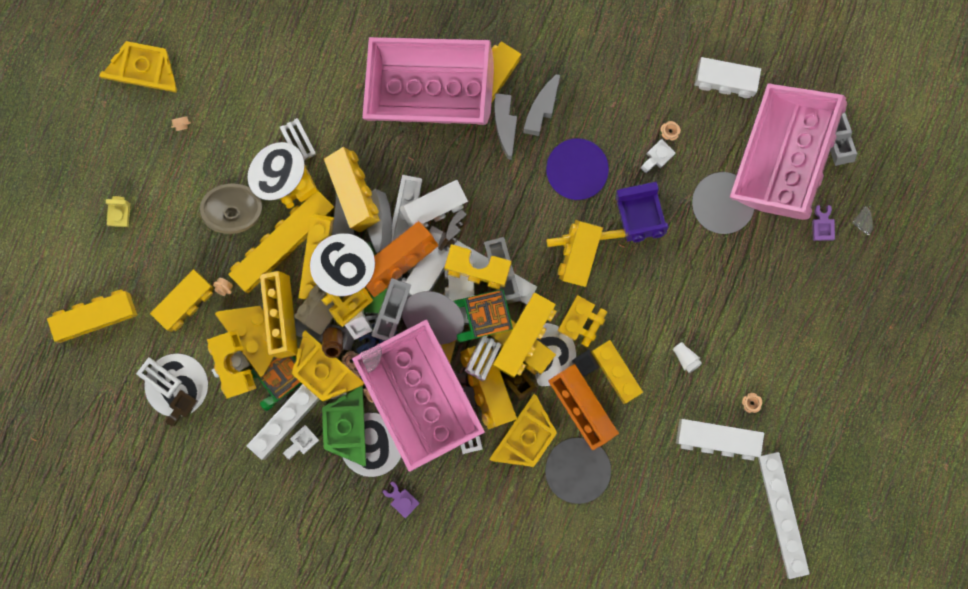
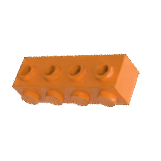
M418 221L374 256V273L365 286L374 298L388 287L391 278L399 279L438 247L432 234Z
M575 364L548 380L592 451L619 434Z

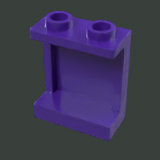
M657 182L617 190L615 198L627 242H641L645 238L652 236L653 238H660L667 233L668 223H665L659 202Z

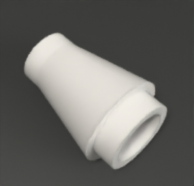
M683 342L674 347L673 351L676 353L684 371L687 370L688 373H691L702 364L699 360L700 357L686 347Z

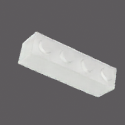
M302 384L249 442L247 447L261 460H265L320 399Z
M679 419L676 444H681V449L693 450V447H699L701 452L713 454L714 450L722 451L721 455L734 457V453L741 454L742 459L754 461L755 457H761L764 433Z

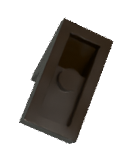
M503 371L501 372L502 378L520 401L538 389L524 371L521 375L516 374L514 378Z

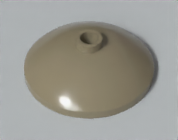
M241 184L217 186L210 190L200 203V214L203 222L210 229L224 234H235L248 230L257 223L262 213L260 198L249 187Z

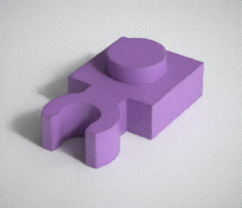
M817 205L814 209L818 219L812 221L813 241L835 240L834 219H828L832 211L830 205L826 206V213L820 212V205Z
M391 482L390 484L394 487V492L388 493L384 489L383 494L394 499L391 505L406 518L420 502L406 489L400 493L398 485L395 482Z

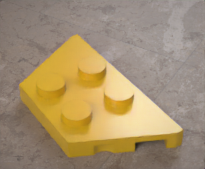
M126 41L120 48L119 53L110 60L109 66L105 71H101L99 75L102 79L177 93L168 52L164 48Z
M261 306L217 311L215 315L227 332L238 331L244 349L241 352L258 376L262 378L274 358L268 355L264 310Z
M306 330L303 332L292 375L321 401L324 402L364 385V382L339 359L325 356L322 351V344Z
M533 394L489 460L534 467L556 436L557 431L537 395Z

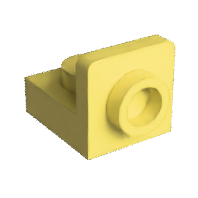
M112 196V199H106V204L108 205L107 226L129 227L131 203L124 200V197Z

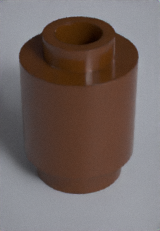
M330 327L323 331L322 351L325 356L336 358L343 350V332L338 328Z

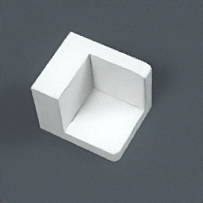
M364 309L345 324L354 340L373 331L372 325L364 315Z

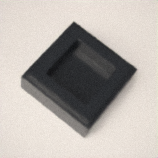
M590 350L571 360L583 377L600 367Z

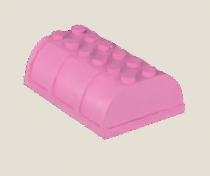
M369 37L362 118L367 121L486 125L491 113L494 75L491 41Z
M767 84L730 198L762 212L801 220L809 219L817 188L821 185L824 177L823 170L830 149L834 146L837 138L836 131L841 116L847 107L846 97L840 94Z
M427 319L352 358L409 472L485 433Z

